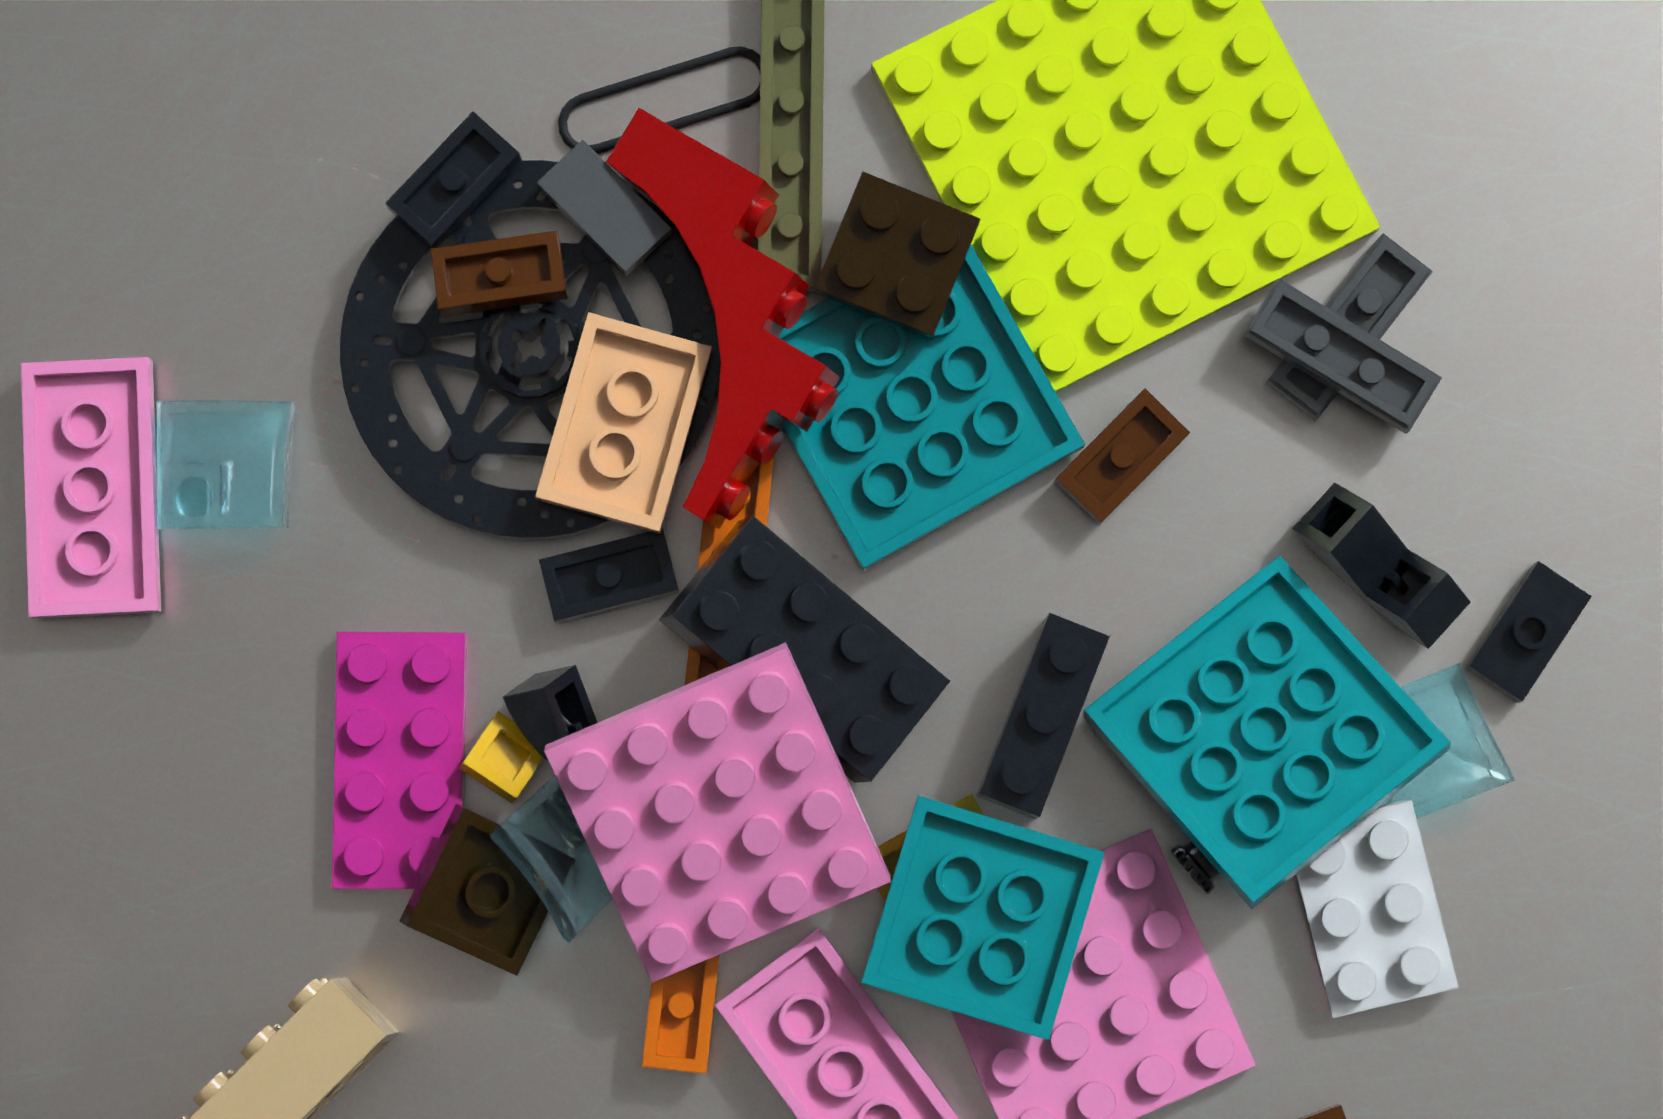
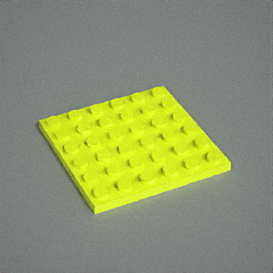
M997 0L871 63V70L939 201L981 219L971 245L1056 393L1274 284L1278 278L1282 280L1376 233L1381 228L1261 0Z

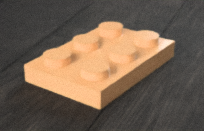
M588 312L535 498L543 502L660 534L711 357L712 346Z

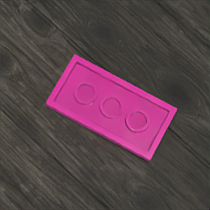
M337 632L332 889H415L455 805L458 804L464 807L465 772L459 769V767L465 760L466 633Z

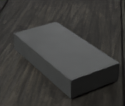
M583 139L537 182L538 189L626 277L672 234V228Z

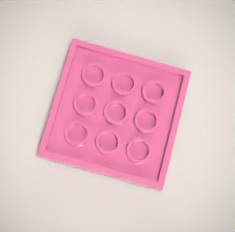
M786 642L545 746L544 752L652 983L891 882L887 866Z
M1152 828L1100 850L1105 852L1049 1040L951 1011L997 1119H1136L1256 1066Z

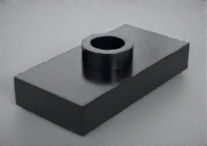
M1540 561L1535 562L1465 668L1517 703L1523 702L1592 596Z

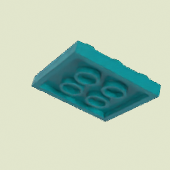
M918 795L861 983L1049 1040L1105 852Z

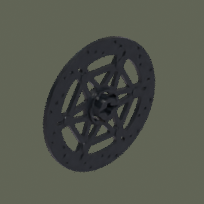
M521 160L469 214L472 224L464 226L461 223L447 238L455 239L458 245L497 239L489 226V219L491 216L502 212L536 209L561 212L546 196L541 201L536 199L538 195L543 194L538 189L537 182L558 162ZM517 182L522 183L520 188H515L514 185ZM634 190L672 228V234L643 261L654 276L667 303L673 329L670 335L712 346L711 357L698 399L699 401L701 398H705L707 403L705 405L697 403L680 462V468L693 451L705 429L719 386L721 358L716 318L700 267L676 225L655 204ZM395 217L372 244L359 266L349 290L340 334V366L343 388L355 425L372 456L385 473L407 495L423 507L452 523L473 531L515 539H547L573 535L611 522L612 520L537 500L535 498L537 490L508 489L483 483L474 479L473 471L484 455L547 457L550 444L499 441L498 436L525 408H531L553 436L557 420L548 410L547 404L565 394L585 325L583 320L599 285L604 284L607 287L623 321L641 327L611 268L612 262L584 235L579 243H560L562 258L565 259L563 263L565 281L581 266L589 269L573 307H568L561 301L556 300L483 311V316L480 319L440 323L436 296L418 323H398L394 320V313L402 291L412 273L431 252L430 249L432 248L398 217ZM670 251L673 253L671 258L664 257L666 252ZM402 262L407 263V266L404 269L399 268V265ZM379 276L385 277L383 282H377V278ZM667 277L673 278V282L667 284L665 282V279ZM360 293H363L364 298L362 300H357L356 296ZM709 306L711 308L710 312L704 313L702 311L703 307ZM539 308L536 313H522L521 311L523 309ZM506 318L508 322L502 327L498 336V353L502 363L499 372L495 375L489 358L495 357L494 349L496 342L492 335L495 327ZM567 324L572 331L574 339L568 341L567 357L571 363L568 371L557 381L554 376L560 371L564 362V345L560 335L564 325ZM697 331L702 334L698 339L693 336ZM476 335L475 355L473 357L432 348V342L435 339ZM540 336V343L546 354L541 359L531 355L525 362H522V354L517 344L522 339L532 343ZM377 337L392 339V343L389 345H377L373 341ZM363 360H368L369 363L367 366H361V362ZM395 361H409L418 364L451 430V436L440 451H431L413 431L403 414L391 378L390 368ZM438 365L479 375V379L463 414L456 413L435 369ZM541 384V389L522 390L527 385ZM358 385L359 391L352 392V387ZM495 391L507 399L509 404L482 432L478 433L473 430L475 422L488 392ZM391 415L397 416L394 422L389 421ZM392 440L397 441L396 447H390L389 443ZM451 464L456 465V470L450 479L443 481L442 475ZM396 467H402L400 474L394 472ZM458 495L463 496L461 503L455 502V498ZM521 498L526 500L523 506L518 505V500ZM544 510L548 511L549 513L548 517L542 518L540 516L541 512ZM475 516L481 517V521L479 523L473 522V518ZM569 519L575 521L572 527L566 525Z

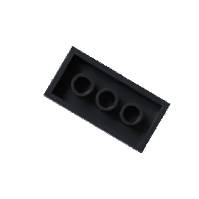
M753 515L737 522L659 619L660 622L719 671L786 642L843 771L854 783L872 782L950 683L948 678Z

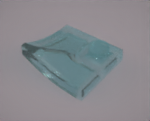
M236 400L157 401V529L289 528L290 466L296 403L292 401Z
M1460 663L1400 686L1448 738L1451 745L1449 751L1383 804L1410 798L1413 802L1416 818H1419L1515 780L1485 721Z
M554 775L502 822L490 838L522 872L549 911L561 936L569 943L612 900V896L560 784Z

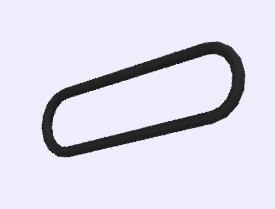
M729 47L579 94L570 99L561 109L558 119L559 134L564 143L571 149L579 143L569 133L567 121L571 111L584 102L732 56L741 55L748 57L756 63L760 70L761 55L753 49L746 47ZM760 82L757 89L745 98L665 123L677 129L747 107L760 100ZM620 137L589 146L596 153L613 149Z

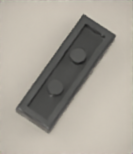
M1382 233L1325 307L1381 339L1433 271ZM1285 360L1280 363L1265 383L1313 421H1316L1338 394V392Z
M1279 278L1244 333V336L1405 434L1411 430L1442 379L1441 376Z

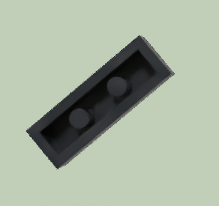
M1049 613L1047 615L976 794L977 797L1032 819H1037L1041 816L1110 636L1055 614Z

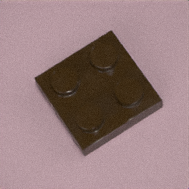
M862 171L815 285L814 292L933 339L981 219Z
M456 804L399 921L407 927L518 976L574 859Z

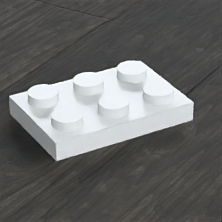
M1408 798L1383 804L1296 874L1333 1018L1459 988L1413 802Z

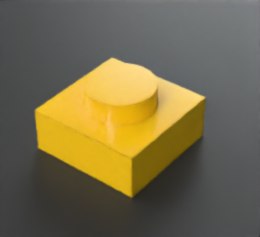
M497 711L459 769L513 804L543 760V757L527 741L516 723Z

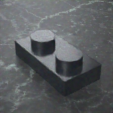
M472 111L385 204L396 217L432 249L438 248L522 158L513 146Z
M663 528L660 534L649 531L539 559L555 623L679 592Z

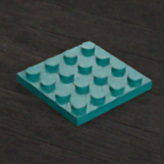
M972 245L969 248L933 339L830 298L805 310L798 322L789 330L784 328L778 337L826 365L840 377L834 387L838 390L836 401L828 415L821 422L813 421L809 430L805 432L785 420L782 429L862 571L1065 459L1085 446L1083 439Z
M1280 555L1086 707L1083 712V718L1251 909L1255 908L1449 751L1451 745L1448 738Z

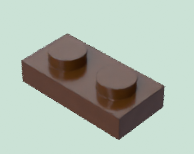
M558 230L430 249L437 304L441 317L568 299Z
M1144 388L1054 481L1100 525L1190 434V431Z

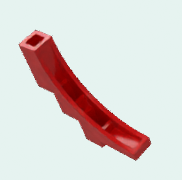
M638 108L606 160V163L622 177L650 196L676 225L700 267L715 312L721 358L718 411L705 461L682 507L720 529L725 519H734L745 505L750 492V488L746 485L759 463L762 465L767 464L777 452L783 439V432L780 431V428L785 420L805 432L809 430L813 421L821 422L828 415L836 401L838 390L834 387L840 377L826 365L778 338L784 328L787 330L791 329L800 319L807 304V296L804 294L809 288V285L794 271L749 246L754 236L757 238L761 237L772 224L777 212L775 202L779 194L764 179Z

